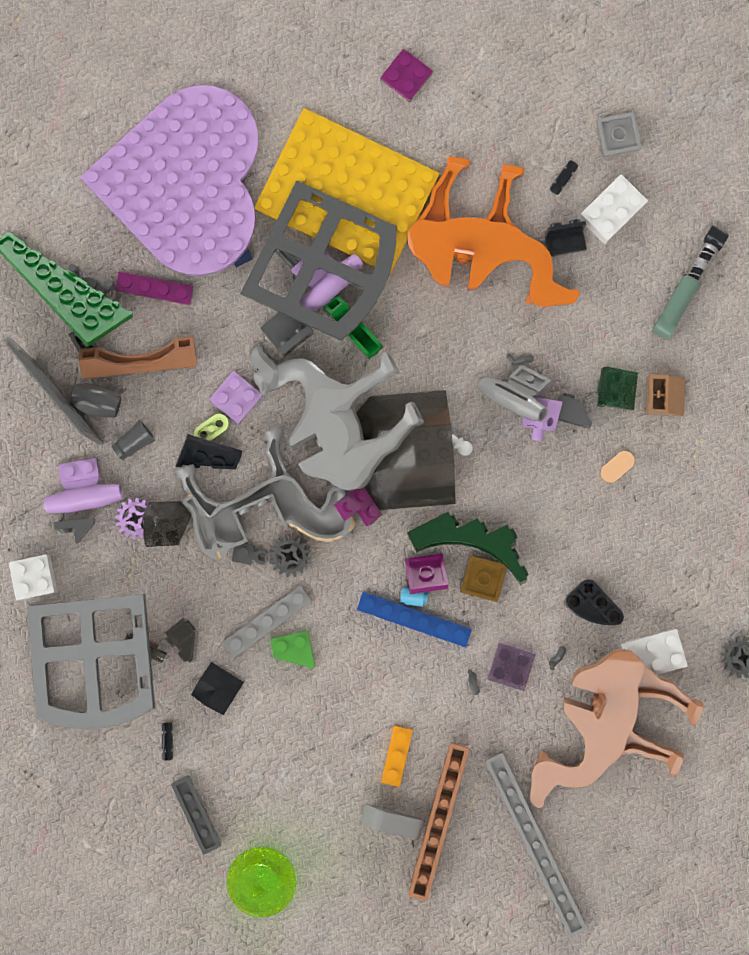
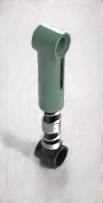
M712 225L703 240V250L699 252V257H696L690 273L682 277L663 313L655 323L652 332L666 340L670 339L679 320L700 286L699 278H702L701 275L707 270L710 259L717 251L721 250L729 234Z

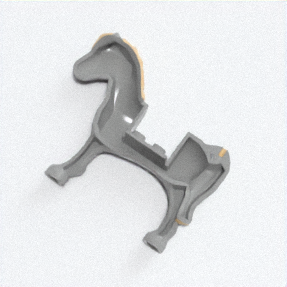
M282 426L264 433L268 441L264 452L271 463V476L265 482L237 499L217 502L207 498L199 490L195 482L196 469L194 464L176 471L182 481L183 490L188 494L183 503L192 513L194 533L202 552L213 559L219 560L223 558L232 547L248 541L236 512H239L240 515L251 510L250 506L257 504L260 507L269 503L268 498L272 499L283 525L289 524L316 541L332 542L342 537L354 538L351 532L356 524L353 516L344 521L334 506L337 501L346 495L345 490L333 487L328 492L325 504L319 509L308 500L302 487L288 473L280 453V441L284 435ZM217 543H218L219 545H221V546H224V547H223V548H218Z

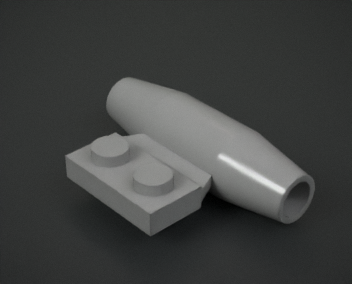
M520 365L509 376L508 383L483 377L479 382L478 389L498 405L519 416L541 422L547 416L548 409L535 398L541 397L552 385L551 379Z

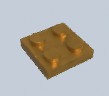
M470 555L460 593L498 603L507 568L504 564Z

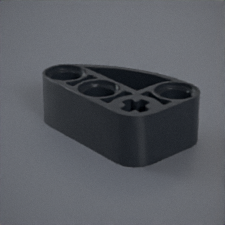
M583 580L564 599L565 606L573 614L585 621L600 625H619L624 619L623 612L593 580ZM585 583H586V585L591 584V586H592V587L590 588L591 593H589V592H586V593H585V592H584V590H585L584 584H585ZM571 596L578 598L579 602L575 607L569 604ZM599 597L605 599L606 604L603 608H599L596 605V600ZM613 611L619 615L616 622H612L609 618L610 613Z

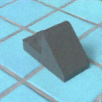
M94 518L54 522L55 530H60V533H71L72 529H74L75 543L79 544L96 522Z

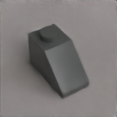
M564 393L563 396L559 395L557 401L563 402L558 421L587 429L591 428L592 422L579 400L574 399L575 396Z

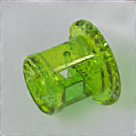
M254 847L242 852L232 862L227 874V891L235 907L248 916L256 918L273 916L285 909L294 896L296 890L295 870L289 859L281 852L269 847Z

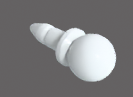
M442 429L441 432L444 437L455 444L453 448L458 449L461 455L467 456L471 454L473 446L469 441H464L462 437L458 439L450 431Z

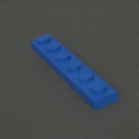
M365 592L362 593L357 607L358 611L465 648L472 631L470 628Z

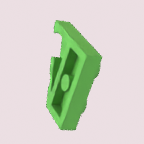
M308 631L270 639L274 658L315 668Z

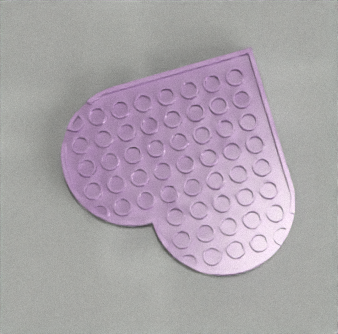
M207 85L187 87L173 93L162 101L80 178L164 266L188 276H204L215 272L218 273L233 265L245 253L251 243L255 229L256 217L253 201L241 181L247 176L254 165L259 146L257 126L248 107L231 92Z

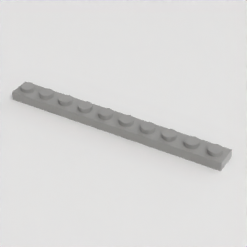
M501 752L484 760L569 937L572 938L588 930L503 753Z

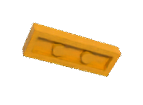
M394 725L381 783L400 787L412 729Z

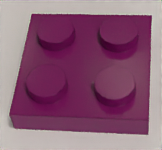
M402 49L380 77V80L411 102L433 74V70L405 49Z
M443 553L405 558L410 594L449 589Z

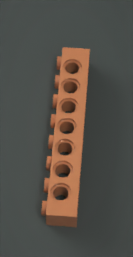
M449 742L409 886L408 896L424 901L428 900L467 760L468 747Z

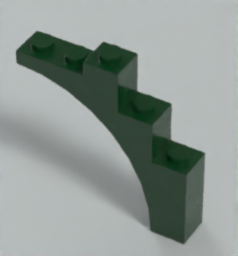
M446 512L407 532L416 552L440 545L473 547L490 554L502 562L514 575L519 585L527 582L526 577L529 574L524 565L520 566L518 562L520 557L516 549H511V547L516 545L515 539L518 537L514 529H509L508 525L486 535L488 529L484 522L480 523L478 518L457 528L456 526L459 524L455 516H450L449 512Z

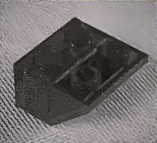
M181 501L148 503L142 517L146 547L179 545L191 518V514Z
M182 618L165 632L167 635L165 639L172 647L176 646L179 649L178 655L184 662L188 661L191 663L196 660L199 632L187 618Z

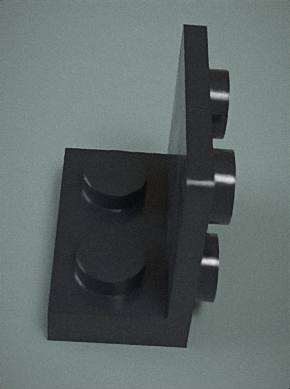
M575 219L565 225H562L561 222L550 225L545 233V240L551 257L585 251L587 249L583 232L586 221Z

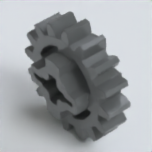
M284 536L283 542L276 540L277 547L271 546L274 553H269V556L273 557V560L269 561V563H275L276 566H274L273 570L279 569L280 576L285 572L287 578H289L290 573L297 577V571L304 573L302 567L308 568L305 562L311 559L306 557L310 550H304L307 544L303 543L300 545V538L294 541L293 536L290 537V540H287ZM286 544H292L289 549L283 550L281 548ZM298 548L302 551L303 559L298 558ZM282 552H284L285 554H290V552H293V557H295V559L298 561L296 562L295 560H290L289 562H286L287 558L284 554H282ZM277 554L282 557L283 562L281 566L277 561ZM289 565H298V567L295 569L287 570Z
M735 637L736 642L729 640L730 646H723L726 652L720 654L725 656L721 663H726L724 670H731L729 675L733 676L737 673V678H741L742 674L745 678H749V651L745 650L744 646L747 645L749 647L748 639L743 637L741 641L739 637ZM735 648V652L730 656L732 649ZM741 654L746 655L743 661L738 660ZM732 663L739 665L740 670L734 668Z

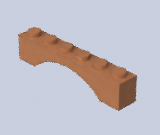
M193 336L175 338L161 349L141 355L116 354L99 347L79 349V365L82 378L93 379L104 376L190 368L197 366V353Z

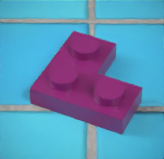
M365 487L349 491L334 504L344 521L357 512L366 527L382 516V513Z

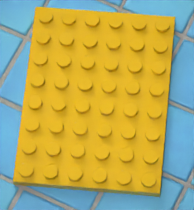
M303 108L254 210L277 221L296 181H299L396 226V247L389 274L391 275L408 240V230L418 220L440 173ZM314 194L311 197L312 200L321 203L323 199ZM301 200L288 227L315 239L327 215V211ZM367 218L364 222V224L369 225L373 228L376 224L375 222ZM342 219L328 246L348 256L355 254L363 263L375 268L380 236L348 220Z

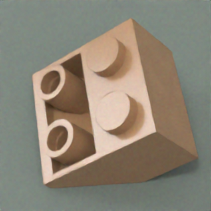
M648 375L646 377V415L684 416L685 378L671 375Z

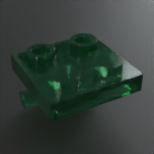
M612 367L601 368L600 381L597 384V407L608 406L629 411L634 410L638 373Z

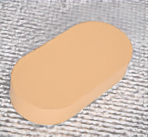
M622 451L613 457L600 470L602 480L612 483L619 479L634 465L633 455L628 451Z

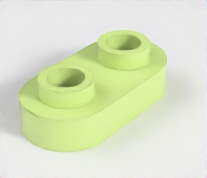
M215 414L195 429L194 436L201 438V433L207 432L205 439L213 441L228 429L229 421L225 415ZM222 421L223 426L217 427L216 422Z

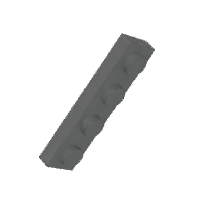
M188 775L171 783L203 855L221 847V843L190 776Z

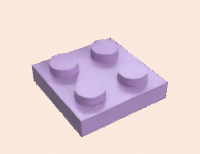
M233 371L209 401L239 425L263 395Z

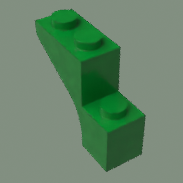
M336 295L323 306L332 320L336 322L350 310V307L339 295ZM362 322L347 336L352 344L368 359L377 355L384 348Z

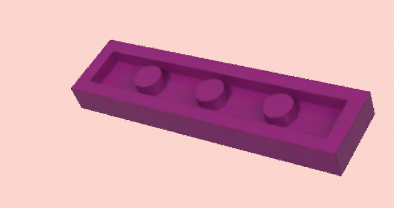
M119 272L116 282L117 288L115 289L117 292L190 306L194 287Z

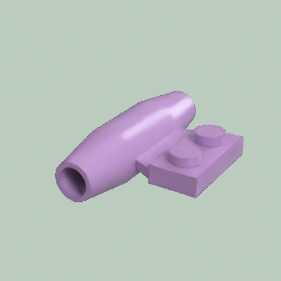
M325 251L324 254H325L326 256L332 258V257ZM355 254L341 262L358 271L364 266L361 259ZM302 260L291 269L295 276H297L303 264ZM317 269L308 285L312 288L300 302V305L316 312L338 295L350 282L322 269Z
M97 458L59 464L61 484L66 490L44 498V508L46 513H72L99 508L122 500V489L120 484L97 485L100 478Z

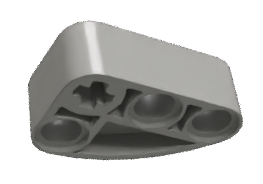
M366 804L360 823L378 831L419 840L424 820L387 808Z

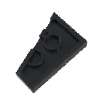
M187 434L175 467L194 464L195 468L211 466L213 469L236 470L242 456V450Z

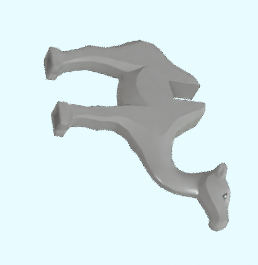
M257 344L250 352L253 377L262 395L277 390L291 381H300L304 386L306 394L305 410L290 435L289 446L296 448L317 436L316 442L321 449L323 448V451L298 464L301 470L311 477L328 480L344 490L361 489L368 484L383 458L397 450L407 435L416 426L424 423L416 404L409 402L405 406L403 418L392 430L375 439L364 441L361 424L354 406L360 398L371 392L377 385L400 373L390 352L381 354V363L378 369L369 375L360 377L351 384H342L330 378L314 362L305 358L291 359L277 365L264 352V346L261 344Z

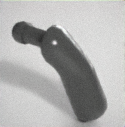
M511 354L506 355L512 362L511 365L533 361L532 355H523L515 360Z
M563 646L559 647L556 656L549 661L552 671L564 657L566 648Z
M468 670L469 687L473 695H478L480 690L476 684L477 675L472 670Z

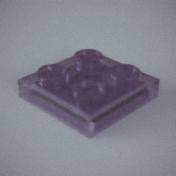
M498 643L487 680L525 691L536 654Z

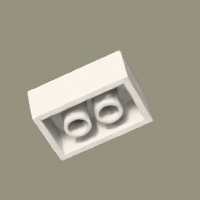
M621 174L580 214L578 219L586 221V227L605 245L646 205L648 200Z
M670 629L618 644L619 649H628L634 652L656 675L688 666L677 629Z

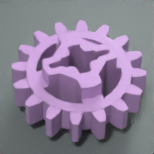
M136 498L135 502L132 499H128L129 504L121 503L123 509L117 508L120 515L115 516L116 519H119V522L115 525L122 527L119 530L120 533L126 531L125 537L128 538L132 534L134 540H136L137 535L143 539L144 533L150 535L149 529H155L152 522H157V519L153 518L156 511L150 510L153 507L152 504L146 506V500L140 503L139 498ZM136 506L143 507L146 512H139ZM129 509L128 516L124 518L125 512ZM134 514L143 516L138 519V523L130 521L134 518ZM149 518L148 524L143 529V523ZM132 525L136 531H131L126 526Z

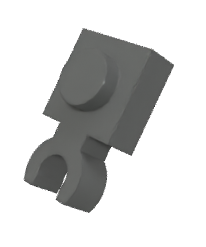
M241 544L234 547L232 562L251 565L252 560H255L256 563L263 565L265 562L260 561L258 556L260 554H267V552L264 550L253 552L254 546Z

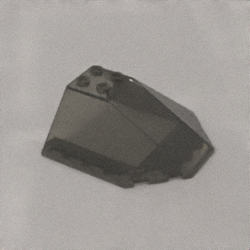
M446 390L370 396L356 412L361 424L364 441L375 439L392 430L403 418L405 406L409 402L416 404L424 420L423 424L416 426L407 435L397 450L383 458L375 469L370 481L365 486L378 509L390 510L456 504L452 430Z

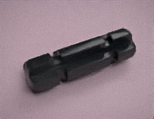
M572 160L568 161L566 164L567 168H564L556 178V183L551 185L550 191L559 195L562 191L561 187L567 184L573 175L572 172L574 173L577 170L578 165Z
M171 722L162 723V760L170 761L173 759V752H171V749H173V733H171L173 731V724Z

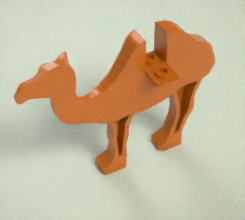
M448 156L447 167L439 181L432 188L429 205L408 230L407 234L410 252L427 267L433 280L440 286L448 288L453 259L461 264L471 262L467 291H473L498 266L511 261H524L532 268V279L529 294L525 299L526 303L540 307L571 305L575 303L580 295L577 289L569 290L553 281V262L547 248L533 238L523 234L510 221L507 215L511 183L513 180L524 175L525 168L502 165L498 191L494 198L492 210L486 219L470 217L450 219L448 205L450 188L456 176L461 171L469 168L470 160Z

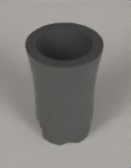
M139 419L111 447L123 461L156 440L147 426Z

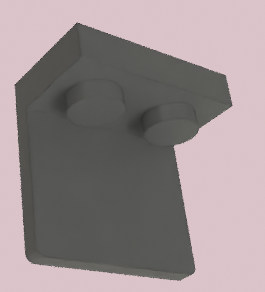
M282 313L276 314L261 327V330L283 357H286L314 334L310 326Z

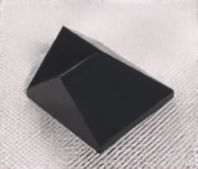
M211 662L191 695L205 706L224 715L244 682Z

